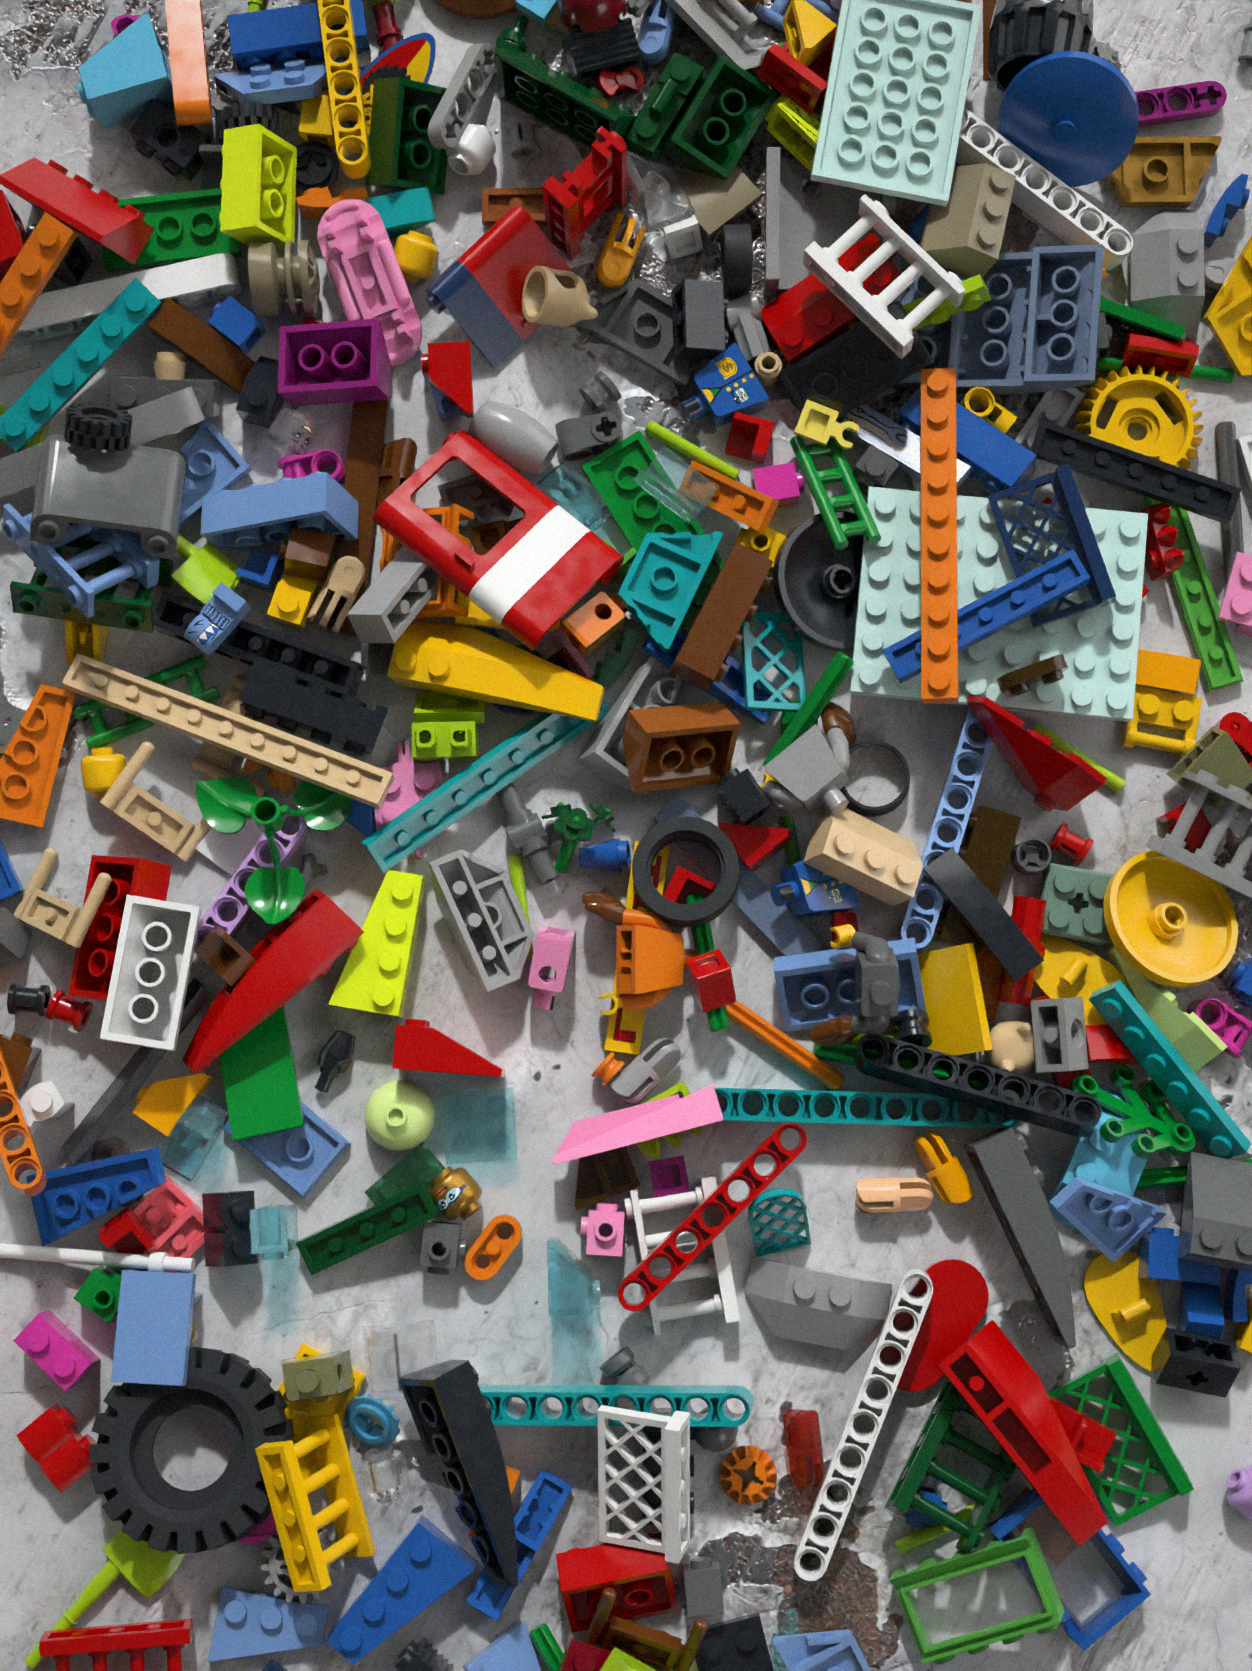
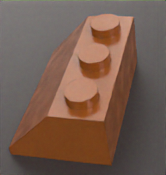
M722 701L628 710L622 742L631 790L634 793L720 783L719 779L730 771L741 723Z

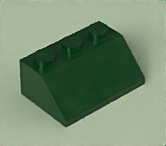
M722 54L708 70L661 151L688 170L726 181L778 93Z
M400 77L374 79L369 137L371 169L366 174V185L399 191L426 187L429 189L430 194L444 195L448 157L445 149H436L431 144L428 137V125L447 88Z

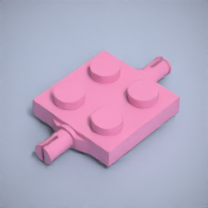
M402 741L395 742L398 763L387 767H378L393 773L395 779L381 808L377 809L374 807L376 831L442 785L440 761L429 763L413 762L411 760L410 741H404L405 755H403ZM421 847L415 850L416 860L422 859ZM413 853L407 856V860H414Z

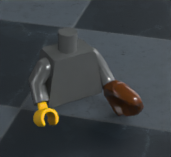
M850 924L830 928L838 936V940L830 941V945L835 949L852 945L856 949V1016L838 1017L815 1026L811 1030L810 1041L817 1046H842L852 1041L859 1034H880L887 1029L890 1016H898L899 967L893 948L889 947L886 940L881 937L860 931L855 932V929Z

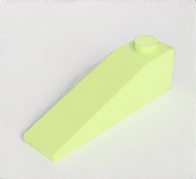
M1114 945L1106 950L1111 964L1123 975L1130 993L1194 1072L1228 1047L1194 1012L1188 1014L1185 1011H1181L1177 1007V998L1171 991L1164 989L1160 985L1154 987L1150 983L1152 980L1132 968Z

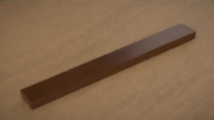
M391 366V384H392L393 367ZM390 399L353 402L343 488L359 502L358 540L345 541L344 534L338 535L335 562L341 557L352 556L359 559L365 568L364 581L350 610L368 589L375 522L372 519L378 505L377 495L380 482L378 477L385 444ZM341 597L327 623L326 630L328 633H335L331 630L346 602ZM346 616L338 634L357 636L348 616Z

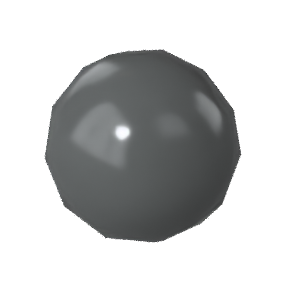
M708 1407L704 1408L698 1413L703 1414L708 1412ZM738 1426L694 1427L696 1442L703 1449L711 1452L724 1451L732 1446L738 1433Z

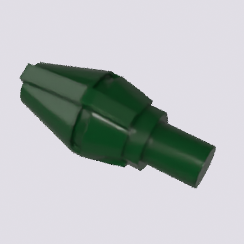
M518 15L513 27L503 29L496 39L495 51L498 47L526 53L525 31L529 24L528 18Z

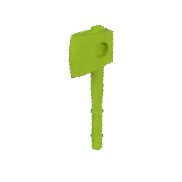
M178 534L176 552L186 561L171 576L205 605L213 597L214 594L212 592L221 582L233 591L240 582L236 579V571L240 567L207 542L198 549Z
M120 1530L102 1550L109 1558V1561L89 1582L78 1599L67 1612L63 1613L64 1615L51 1630L71 1629L76 1625L82 1615L100 1599L121 1573L140 1593L149 1598L172 1577L187 1553L177 1554V1551L162 1552L147 1547L148 1542L144 1540L135 1541ZM36 1643V1647L25 1659L26 1664L32 1669H36L47 1657H40L39 1643Z

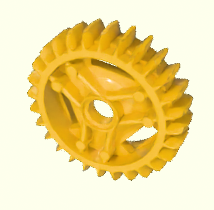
M1141 365L1134 369L1132 375L1128 367L1125 366L1120 371L1119 376L1113 370L1108 374L1107 381L1101 377L1096 382V388L1091 387L1087 391L1086 397L1088 399H1082L1079 404V408L1083 411L1077 412L1074 419L1082 423L1076 425L1074 431L1154 459L1158 458L1160 461L1186 470L1192 464L1189 460H1194L1198 455V451L1195 448L1200 446L1203 439L1196 435L1201 433L1204 425L1194 423L1202 416V412H1192L1191 409L1197 403V399L1187 401L1185 398L1190 388L1187 387L1181 391L1176 388L1180 378H1176L1170 383L1166 381L1168 371H1164L1160 377L1155 376V367L1152 366L1147 374H1143ZM1156 397L1164 401L1173 411L1178 422L1176 425H1173L1155 400ZM1109 398L1116 401L1117 404L1103 430L1096 426V419L1106 399ZM1133 423L1143 426L1146 433L1145 438L1142 440L1132 439L1127 432L1128 426Z

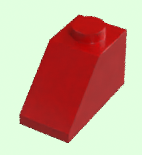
M470 341L427 343L428 354H421L422 374L429 375L431 386L464 416L473 418L474 405Z

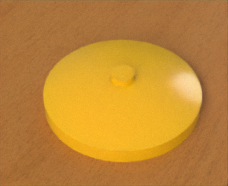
M1154 850L1143 852L1129 859L1117 869L1109 880L1103 902L1107 931L1120 955L1141 975L1165 986L1178 988L1193 987L1208 981L1220 973L1230 962L1237 945L1238 924L1232 902L1221 883Z

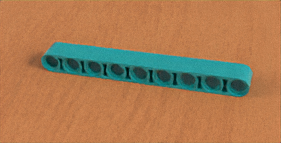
M714 1088L715 1092L722 1095L726 1100V1108L722 1115L723 1119L727 1121L1009 1128L1018 1121V1119L1008 1117L1004 1122H999L995 1119L993 1112L974 1107L973 1117L968 1121H963L957 1113L960 1102L933 1094ZM751 1094L759 1097L762 1103L759 1113L752 1116L745 1113L742 1107L744 1098ZM787 1095L793 1097L797 1102L796 1112L788 1117L782 1115L778 1109L779 1100ZM1005 1096L1007 1099H1009V1100H1011V1101H1015V1100L1012 1099L1011 1097ZM820 1097H827L832 1103V1112L827 1117H820L814 1111V1103ZM855 1098H862L868 1105V1111L862 1118H855L850 1112V1103ZM891 1099H897L903 1105V1113L898 1119H891L886 1113V1104ZM927 1100H933L938 1105L939 1112L933 1120H927L922 1115L921 1108Z
M478 1385L483 1398L487 1399L490 1403L493 1425L598 1426V1412L590 1413L583 1406V1398L587 1397L594 1399L598 1404V1408L601 1405L620 1408L619 1398H628L633 1402L635 1411L670 1417L673 1416L675 1411L690 1413V1427L741 1426L747 1421L754 1409L753 1395L748 1389L738 1385ZM513 1397L521 1398L525 1402L526 1412L521 1413L514 1409L512 1406ZM550 1397L558 1399L562 1404V1412L556 1413L550 1410L547 1399ZM700 1398L704 1400L708 1406V1412L703 1414L695 1412L691 1407V1399ZM731 1398L739 1399L744 1404L745 1412L741 1414L731 1412L727 1406V1400ZM655 1399H666L671 1405V1412L666 1414L659 1412L655 1407ZM608 1419V1426H624L618 1420Z

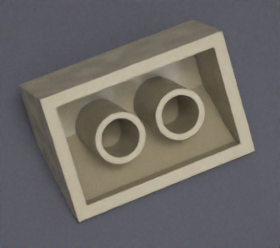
M987 163L954 167L949 201L946 207L929 204L920 247L940 265L969 277L980 274L983 278L999 259L1016 176Z

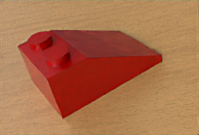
M406 1019L405 1025H396L392 1069L505 1078L504 1069L441 1031L430 1027V1022L427 1020Z

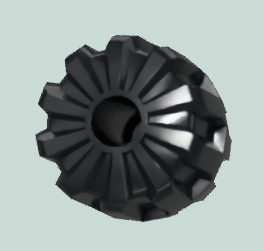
M996 0L989 31L988 71L990 79L996 82L997 89L1005 93L1015 75L1023 67L1039 57L1061 51H1079L1090 54L1093 42V0Z

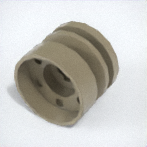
M300 240L299 257L296 255L293 241H286L284 257L279 258L273 242L250 243L248 248V274L255 315L257 317L281 315L282 304L285 299H288L293 315L300 312V299H303L306 314L316 313L317 300L320 293L318 262L314 256L310 240Z

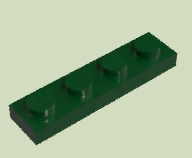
M425 1181L300 1239L296 1245L311 1275H314L437 1217L440 1211Z

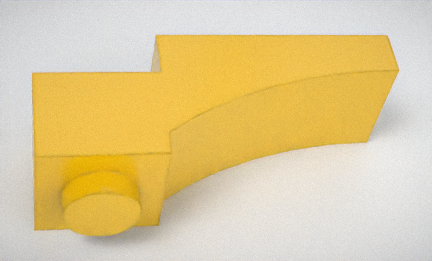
M332 535L334 536L332 557L336 549L338 535ZM284 574L281 581L277 583L267 611L268 617L272 621L304 631L308 620L306 617L324 582Z

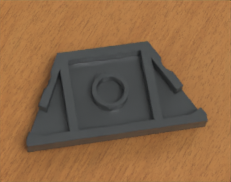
M637 278L623 285L618 292L606 295L599 300L597 305L593 306L598 313L595 319L581 320L576 323L579 327L684 389L687 388L690 358L674 357L672 299Z

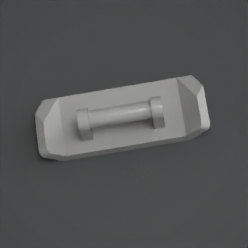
M665 0L719 57L723 54L744 70L761 65L766 51L770 47H758L747 36L757 23L758 18L753 12L749 13L738 0L718 1L740 22L739 26L713 0Z

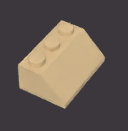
M824 804L820 807L803 863L891 906L914 898L923 868L915 842L846 808L832 815Z

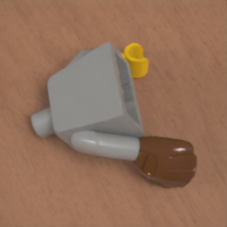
M829 702L821 713L822 725L827 738L815 724L763 767L766 770L763 774L766 777V781L760 787L767 798L774 803L793 809L805 806L810 811H814L824 804L832 815L841 812L848 805L849 801L840 789L850 780L846 773L851 765L849 746L856 741L857 735L854 730V720L848 711L836 703Z

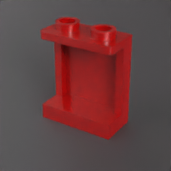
M836 29L827 49L808 67L789 54L787 42L781 47L774 43L767 49L757 75L808 114H813L824 103Z

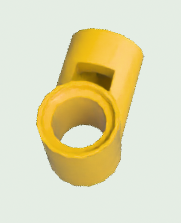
M984 387L972 388L960 403V405L1004 434H1006L1018 418L995 401L991 391ZM976 400L983 405L984 412H974L969 406V401ZM990 413L997 418L995 423L988 419Z

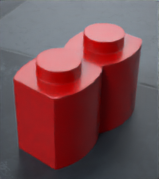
M56 1403L16 1436L32 1458L39 1463L49 1480L62 1493L97 1464H89V1445L97 1443L90 1435L86 1434L83 1436L75 1426L78 1420L68 1407L63 1406L61 1408Z

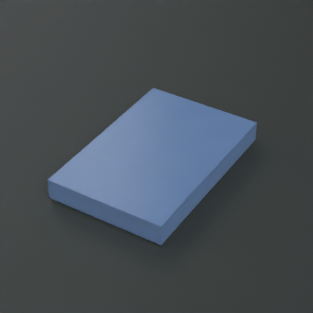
M301 1101L305 1127L238 1141L237 1143L297 1194L305 1198L351 1142ZM229 1120L222 1130L232 1137Z
M122 1270L111 1382L186 1386L196 1274Z

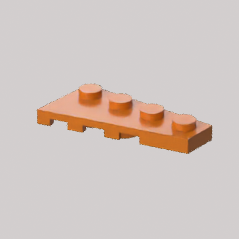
M41 684L0 759V819L43 829L76 692Z

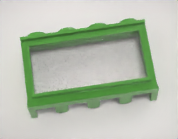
M1032 1526L1025 1528L1021 1537L1004 1541L1003 1538L1001 1540L994 1538L989 1541L986 1548L973 1552L957 1550L952 1558L936 1562L935 1558H929L921 1562L919 1568L905 1572L904 1566L897 1567L889 1579L896 1589L920 1652L922 1664L934 1661L936 1665L943 1664L954 1659L955 1654L968 1651L970 1655L977 1654L988 1649L989 1644L1002 1641L1003 1644H1011L1021 1640L1024 1637L1023 1634L1036 1630L1038 1634L1049 1633L1058 1628V1624L1061 1623L1065 1612Z

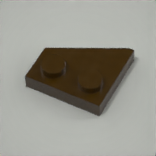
M626 1146L579 1158L575 1198L576 1211L641 1186Z

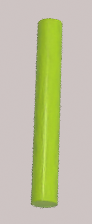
M650 420L645 428V433L697 463L733 480L737 479L740 470L654 421Z
M1040 723L1033 729V731L1041 735L1044 734L1053 740L1050 745L1051 748L1067 755L1072 752L1107 778L1104 784L1117 793L1126 783L1125 780Z
M521 854L510 855L507 857L511 885L530 924ZM531 943L526 960H532L533 943Z
M976 1503L953 1514L967 1522ZM937 1523V1526L929 1524L927 1528H921L895 1540L894 1543L899 1554L902 1555L952 1530L940 1523Z

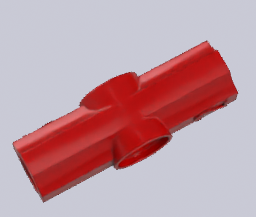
M1014 896L1011 918L1044 959L1045 948L1040 939L1047 901L1031 897ZM1036 967L1016 982H1012L1002 969L997 1001L1030 1006Z

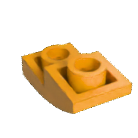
M1138 649L1135 685L1158 688L1168 692L1196 695L1202 661L1189 657Z

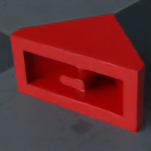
M719 823L718 825L733 843L737 854L753 872L793 839V833L785 828Z

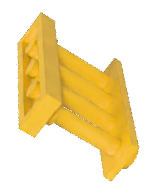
M338 1413L306 1418L310 1435L294 1445L293 1441L264 1443L255 1449L294 1592L323 1591L331 1585L327 1566L342 1556L344 1558L369 1557L376 1554ZM314 1450L320 1470L303 1480L298 1459ZM324 1485L329 1506L313 1515L307 1495ZM334 1521L339 1541L322 1551L317 1531Z

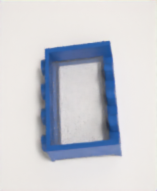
M1034 1489L995 1521L985 1524V1527L994 1538L998 1540L1003 1538L1004 1541L1021 1537L1024 1529L1032 1526L1065 1610L1060 1625L1071 1640L1083 1651L1151 1595L1143 1584L1147 1580L1146 1576L1133 1561L1130 1564L1125 1561L1121 1555L1125 1549L1112 1533L1106 1536L1103 1530L1100 1529L1081 1546H1078ZM1025 1556L1011 1559L1041 1599Z

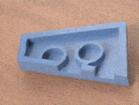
M224 1585L221 1590L207 1662L322 1646L331 1605L311 1601L301 1604L300 1600L295 1598L290 1603H287L285 1596H274L269 1593Z

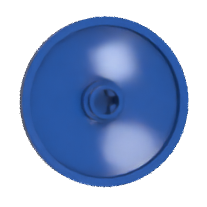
M1061 51L1037 58L1015 75L1008 85L1001 102L998 129L999 134L1066 185L1078 187L1105 178L1126 159L1137 135L1139 107L1131 84L1117 67L1093 54L1079 51Z

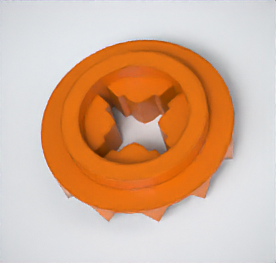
M744 1445L731 1450L724 1457L719 1469V1480L724 1493L734 1502L752 1506L753 1504L765 1501L775 1489L777 1470L774 1461L763 1449ZM755 1461L754 1474L762 1482L750 1481L742 1490L743 1479L738 1472L734 1471V1468L739 1471L740 1469L746 1471Z

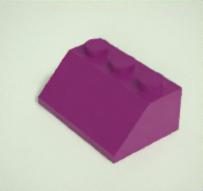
M376 318L279 327L278 394L293 407L391 399V363L380 320Z

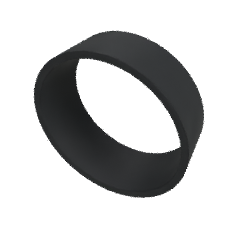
M882 741L861 742L849 748L850 755L862 746L880 745L894 752L902 761L906 771V782L902 792L894 801L883 806L871 807L863 805L850 796L845 786L840 789L848 799L849 803L846 807L851 811L868 817L882 816L895 810L905 799L910 785L908 764L901 752L888 743Z

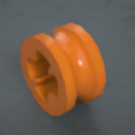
M613 1052L605 1058L591 1075L594 1078H601V1084L604 1087L625 1064L623 1061H616Z

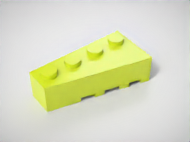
M393 870L387 871L363 924L362 930L364 933L358 938V943L352 949L328 1005L403 1017L427 880L423 875Z

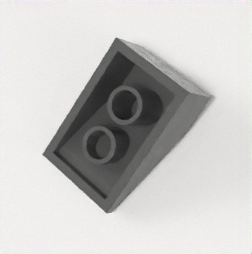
M1189 1152L1178 1259L1244 1272L1252 1271V1163Z

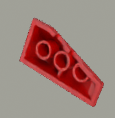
M969 696L966 702L1024 789L1035 797L1033 802L1040 808L1051 812L1053 809L1068 811L1106 782L1107 778L1074 753L1071 752L1067 755L1051 748L1050 745L1053 740L1046 735H1041L1030 729H1022L1025 725L1023 720L989 698Z

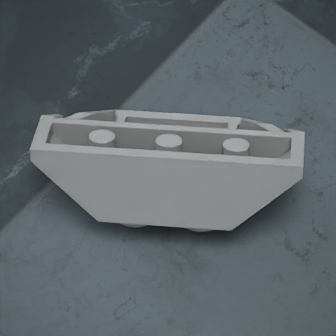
M1161 209L1131 235L1133 247L1129 252L1130 305L1139 311L1186 327V339L1192 340L1195 343L1205 297L1204 228L1195 209Z
M463 849L429 862L428 865L437 904L469 972L486 993L519 980L534 933L506 871L471 855Z
M751 1256L745 1293L774 1336L847 1350L885 1321L892 1284Z

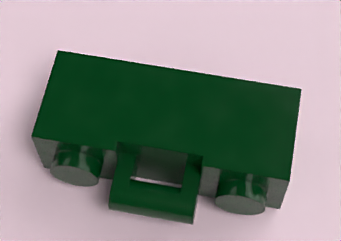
M678 53L673 54L623 137L627 145V156L653 169L662 154L661 149L701 84L704 67Z

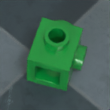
M104 1266L94 1268L73 1299L107 1323L115 1321L118 1314L122 1272L117 1269L111 1272Z

